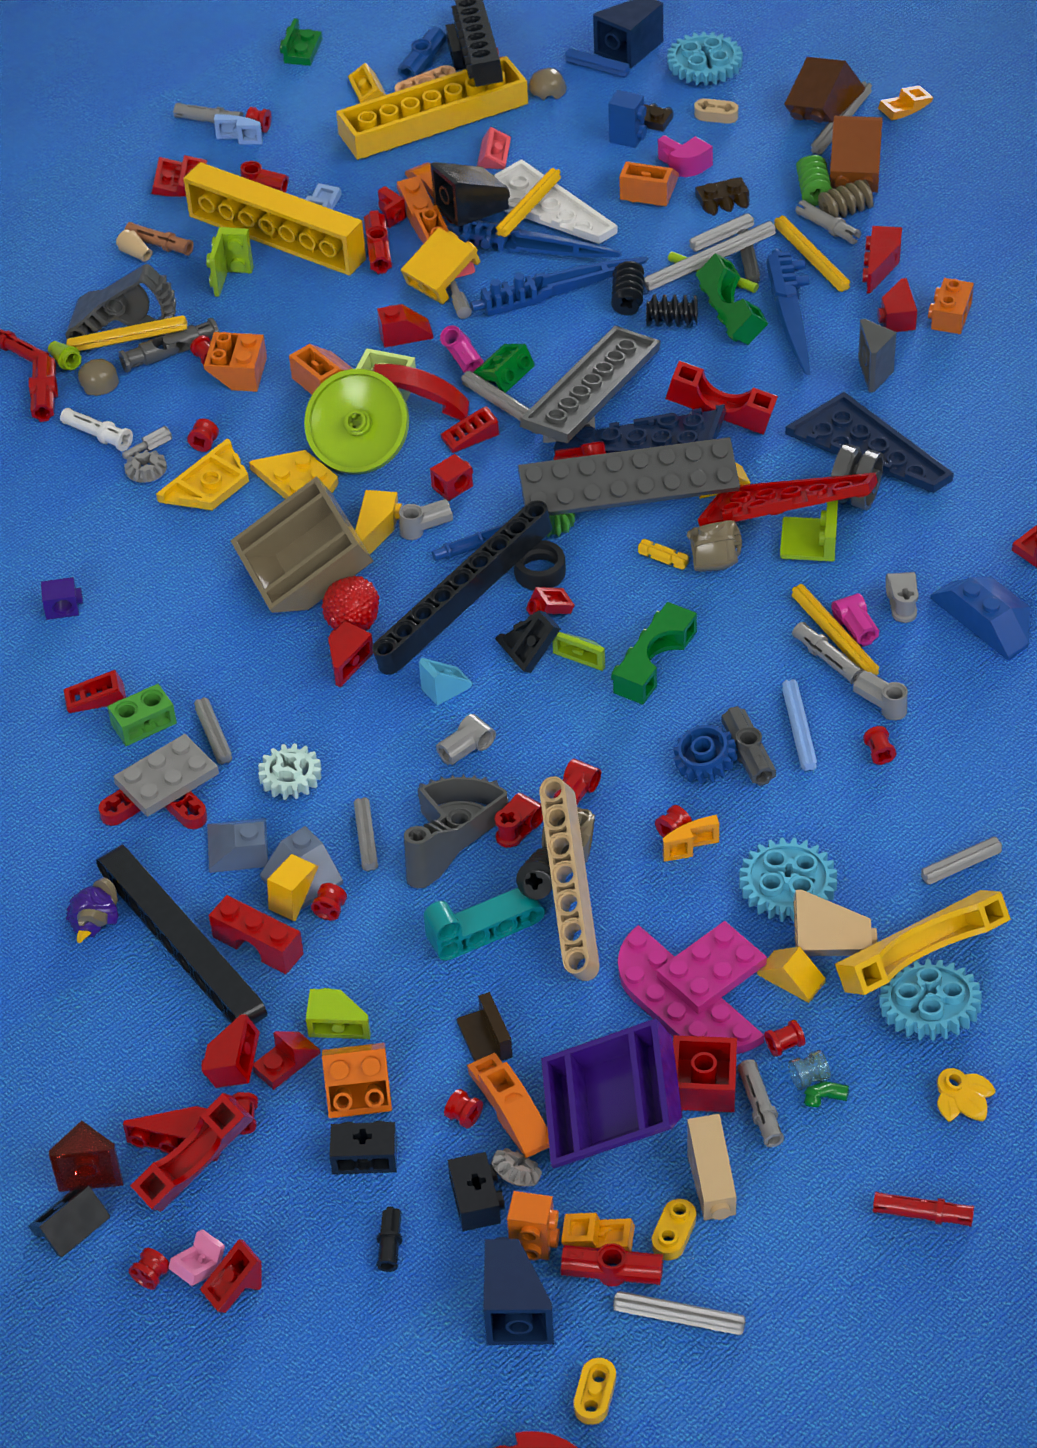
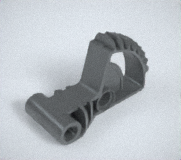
M144 264L108 287L89 291L77 300L66 331V339L98 332L103 326H107L113 320L120 321L127 326L172 318L176 313L175 291L172 290L171 283L167 282L166 275H159L152 266ZM140 283H144L156 296L162 313L158 319L147 315L149 298Z
M463 774L462 777L451 775V778L447 779L440 776L438 781L430 779L427 785L419 784L418 797L421 813L430 823H426L423 826L410 827L404 832L406 880L411 887L425 888L439 879L461 850L496 826V813L509 803L507 791L499 787L497 780L488 782L487 777L477 779L476 775H474L472 778H468Z

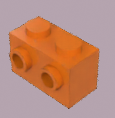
M943 279L941 288L936 287L935 304L931 303L928 311V318L932 319L931 329L961 335L972 305L974 283L957 279Z
M513 1191L507 1217L509 1239H519L529 1260H549L551 1248H557L560 1235V1229L557 1228L559 1211L553 1208V1196Z

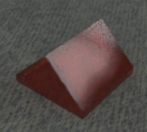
M82 1120L49 1150V1158L59 1192L71 1191L77 1185L90 1186L91 1189L123 1186V1177L114 1143Z

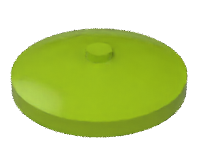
M367 369L344 370L327 378L312 394L305 412V434L315 455L332 469L355 475L370 473L388 464L401 450L409 429L408 407L399 389L383 375Z

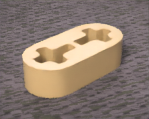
M699 99L694 103V116L701 121L734 123L738 119V105L731 101Z

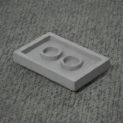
M183 734L113 777L115 784L148 817L219 774L218 766L186 734Z

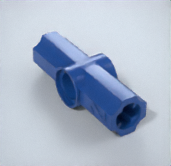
M433 26L422 39L412 42V51L398 67V75L403 80L417 76L423 70L432 67L433 57L446 42V34L443 33L441 28Z

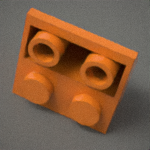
M625 162L619 176L620 200L667 206L679 178V173L673 168Z
M214 332L204 363V370L231 390L257 392L267 360L264 335Z
M308 344L289 355L292 379L310 394H313L318 386L330 376L344 370L353 369L332 351L312 344Z
M385 1043L322 1050L329 1118L392 1111Z

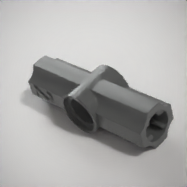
M738 706L729 708L722 715L721 721L726 731H729L732 739L735 740L738 762L744 765L752 783H756L759 786L769 784L770 780L776 777V769L762 744L761 732L753 726L745 709H741Z

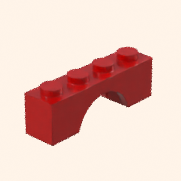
M679 361L665 399L691 409L701 408L702 412L716 410V405L725 404L726 414L724 421L764 435L778 396L754 387L743 394L722 392L709 383L704 369Z
M222 1093L200 1115L196 1127L189 1136L168 1155L153 1162L130 1186L152 1210L163 1211L254 1118L233 1096Z

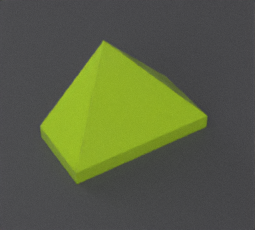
M559 632L552 641L554 654L601 671L605 669V648L594 640Z

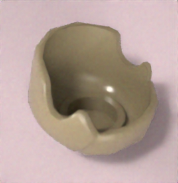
M543 68L536 71L531 76L529 82L530 92L542 100H545L547 96L559 99L565 94L567 88L563 76L554 68Z
M105 359L90 360L82 365L78 372L79 383L88 395L99 396L107 394L114 390L119 383L114 365Z

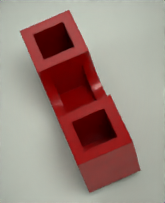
M228 895L209 914L213 938L236 950L244 941L251 943L258 950L262 963L284 974H287L304 954L300 931Z

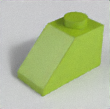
M330 988L310 989L306 1012L308 1037L370 1039L371 1032L368 1015L342 990Z

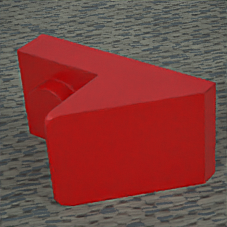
M275 1031L273 1033L275 1047L253 1063V1072L273 1090L320 1054V1049L300 1032Z
M239 1239L200 1290L218 1312L226 1313L245 1288L261 1289L262 1262L245 1241Z

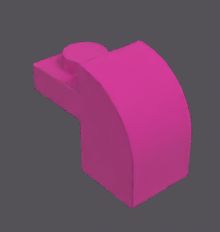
M664 135L658 139V159L668 164L669 168L676 170L679 173V177L696 176L713 166V146L696 136L681 145Z

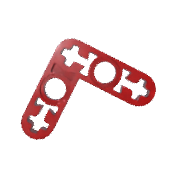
M121 789L103 799L99 804L101 821L109 826L121 824L141 811ZM191 791L183 795L184 798L181 801L171 802L165 806L188 829L201 828L207 822V812L204 803Z

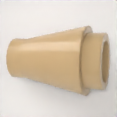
M126 229L118 235L116 245L121 252L138 258L142 262L150 259L152 250L146 246L135 231Z

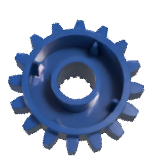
M711 724L697 725L685 731L682 738L677 739L678 747L673 748L675 754L673 759L680 775H687L689 782L698 778L700 784L704 783L705 778H709L713 783L717 775L723 778L726 777L724 770H733L732 761L738 759L736 754L737 746L735 740L732 739L731 733L729 731L724 733L722 726L715 727Z

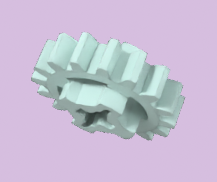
M295 743L289 749H287L285 744L281 745L280 751L272 748L271 756L263 755V763L258 765L260 784H263L264 791L271 790L272 797H276L280 793L283 795V800H286L292 794L295 799H298L300 792L308 795L309 787L317 788V780L322 778L320 759L316 757V752L308 753L307 746L297 749V744Z

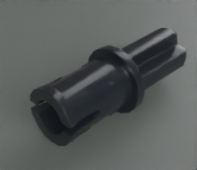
M393 1206L387 1207L382 1212L381 1232L377 1235L379 1252L376 1265L379 1270L384 1272L397 1270L399 1245L403 1242V1237L400 1234L402 1212Z

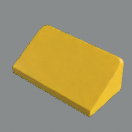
M367 63L361 65L348 76L360 103L386 95L375 72Z

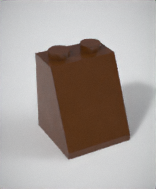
M806 57L784 105L790 112V115L797 120L808 119L818 123L823 121L833 122L834 116H840L864 92L865 87L846 61Z

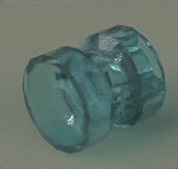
M820 1050L810 1052L804 1059L797 1057L788 1062L790 1076L798 1090L806 1089L811 1086L812 1082H824L831 1078L828 1062Z

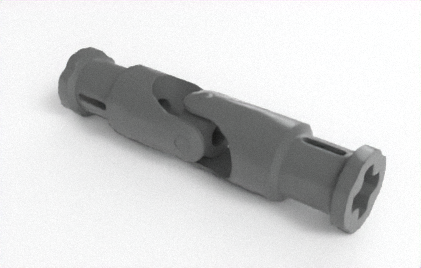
M209 318L205 323L187 326V329L184 331L162 335L138 344L137 348L126 352L119 351L118 356L124 371L128 373L132 368L142 364L147 366L174 356L177 353L190 350L191 343L197 337L205 335L212 339L213 333L219 332L217 323L214 318ZM163 345L164 349H159L158 347Z

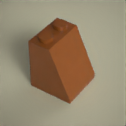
M834 116L830 166V185L832 189H836L838 186H845L847 183H854L856 180L865 179L871 191L878 193L883 117Z

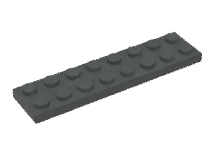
M614 326L521 417L520 427L530 430L532 433L553 438L558 442L568 443L660 349V340Z
M730 437L518 465L524 506L532 501H543L547 504L550 516L734 492L740 489Z

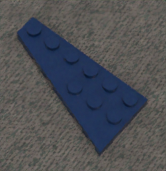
M845 392L832 398L785 428V435L838 455L844 444L858 446L861 449L862 455L867 450L881 452L884 455V474L932 493L953 481L954 473Z
M725 404L716 405V410L702 412L701 408L692 409L691 414L682 416L668 413L633 419V424L621 426L619 422L609 423L608 428L597 430L592 426L584 427L568 443L556 441L554 453L558 449L581 447L583 444L600 441L604 442L606 453L717 439L726 414Z

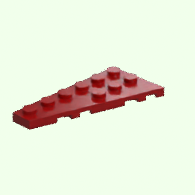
M876 472L740 485L739 491L717 494L698 518L699 526L722 521L736 522L765 515H779L785 511L851 497H864L869 495L878 483Z

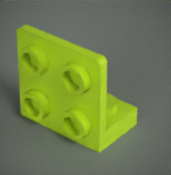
M219 227L216 237L212 238V251L207 254L206 265L211 270L209 285L213 287L214 296L216 297L221 295L228 272L252 273L254 266L248 229Z
M838 500L827 502V510H821V518L783 517L780 547L781 559L835 561Z

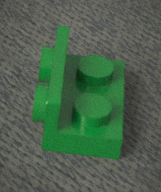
M294 18L291 25L286 29L284 40L280 42V53L283 54L284 63L311 66L322 41V31L302 30L299 27V19Z
M503 344L473 373L485 381L496 382L498 388L506 393L535 366V363L526 344Z

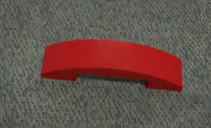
M375 364L372 371L389 379L397 388L442 404L443 414L461 421L468 417L469 400L457 388L440 377L403 365Z

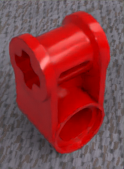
M517 793L495 815V824L498 827L496 832L497 843L508 848L520 844L533 829L543 822L541 803L523 793Z

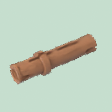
M128 222L124 230L135 231L143 242L160 246L164 251L170 252L173 250L187 256L193 251V241L176 237L175 233H163L132 222Z

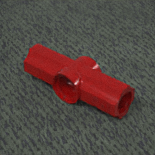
M378 210L369 211V214L364 216L370 268L376 271L377 274H382L392 268L385 215L381 214Z
M40 354L33 360L32 377H29L32 418L38 419L39 422L49 421V418L54 416L55 398H58L55 358H51L47 354Z
M608 1243L601 1248L564 1245L561 1258V1275L599 1279L604 1285L610 1287L618 1286L623 1282L661 1285L664 1257L663 1254L625 1251L622 1246L615 1243ZM608 1264H617L616 1266H608Z

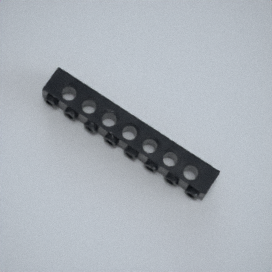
M455 0V5L451 6L469 79H474L475 87L503 82L500 58L483 0Z

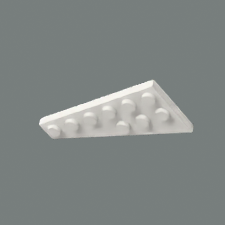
M522 159L494 175L508 187L510 192V198L508 199L509 209L504 211L509 213L544 176V174ZM557 183L525 217L528 220L597 244L617 234L616 224Z

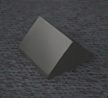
M861 319L858 360L868 391L871 393L875 392L894 372L896 332L867 319Z

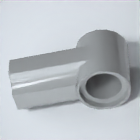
M446 499L422 507L416 504H406L399 510V532L407 540L420 538L425 529L453 521V513Z
M865 670L858 675L853 685L855 693L880 707L882 715L886 719L896 721L906 716L908 690L905 685L899 682L888 683Z
M470 714L461 721L456 732L436 745V750L444 763L453 765L475 749L483 751L490 747L495 740L496 732L477 715Z

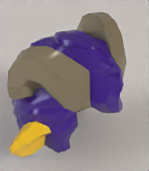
M108 878L98 879L94 882L93 886L82 889L70 899L66 919L70 923L71 928H73V931L77 933V943H81L88 936L91 938L95 937L100 932L101 927L106 924H117L119 918L116 907L118 901L117 892L114 884Z

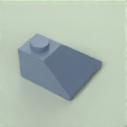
M266 818L207 824L210 873L266 866L268 862Z
M306 826L281 840L260 874L261 879L267 884V879L291 854L318 865L319 867L301 910L313 903L314 899L318 897L317 892L320 885L332 883L340 886L343 884V879L325 846Z

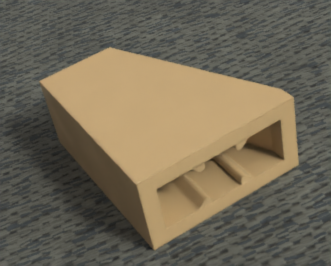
M804 890L795 891L793 896L795 947L800 946L807 956H851L877 943V929L871 928L870 918Z
M720 1114L687 1119V1156L704 1220H722L736 1215V1192Z

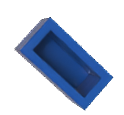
M617 90L608 103L609 142L636 148L639 142L644 140L647 133V126L644 125L647 107L644 106V96Z

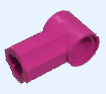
M450 325L443 329L440 334L441 343L449 350L464 373L466 371L474 372L484 361L471 344L470 338L457 326Z
M860 593L832 602L831 609L834 618L840 625L844 624L858 644L864 647L872 644L879 637V629L869 616L865 600Z

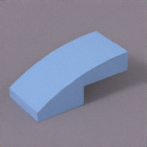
M215 114L216 139H238L239 145L263 143L260 122L242 116Z
M318 183L313 195H307L305 200L333 210L342 192L338 187Z

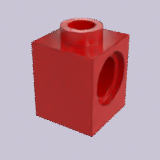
M456 454L430 468L432 488L447 501L473 487V469L467 461H463Z

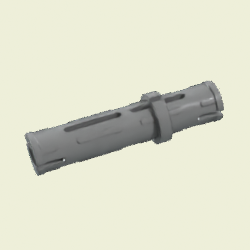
M176 103L173 113H177L174 114L175 118H186L214 123L215 114L243 116V112L228 111L223 107H217L216 109Z
M806 200L799 202L800 205L804 206V209L796 206V214L827 229L832 236H839L851 244L858 242L852 235L860 239L861 231L846 224V221L841 217L835 218Z
M805 622L798 623L793 629V637L806 645L812 655H818L851 684H854L858 675L864 671L832 646L825 635L816 633Z
M750 1059L745 1060L738 1065L737 1070L740 1073L753 1109L752 1119L760 1128L764 1144L767 1147L778 1146L784 1141V1135L777 1121V1109L771 1105L758 1070L757 1062Z

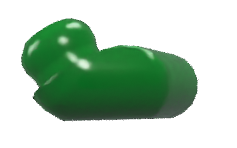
M824 1081L809 1086L804 1091V1094H806L804 1104L818 1108L821 1105L822 1097L847 1101L849 1085Z

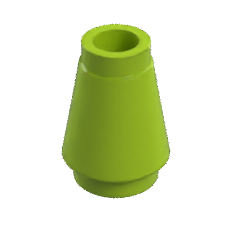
M53 341L49 344L48 353L55 358V361L63 370H74L80 365L81 355L76 347L58 341Z

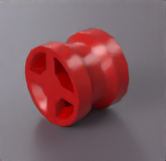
M249 107L246 118L260 122L261 132H268L271 124L270 110H258L256 107Z
M198 419L193 426V430L189 432L187 441L195 450L206 452L211 449L213 441L219 434V429L215 423L208 419Z
M672 805L668 808L666 815H661L655 820V826L659 834L664 838L673 830L692 822V820L682 807Z
M324 883L318 889V897L314 899L311 910L319 918L334 921L338 919L341 913V906L345 904L347 894L338 885Z
M457 1089L446 1103L444 1116L450 1120L457 1119L462 1127L469 1129L480 1117L483 1102L478 1098L471 1099L466 1091Z
M147 1247L141 1252L139 1262L133 1263L128 1271L138 1284L153 1290L160 1282L159 1277L169 1271V1261L160 1252Z

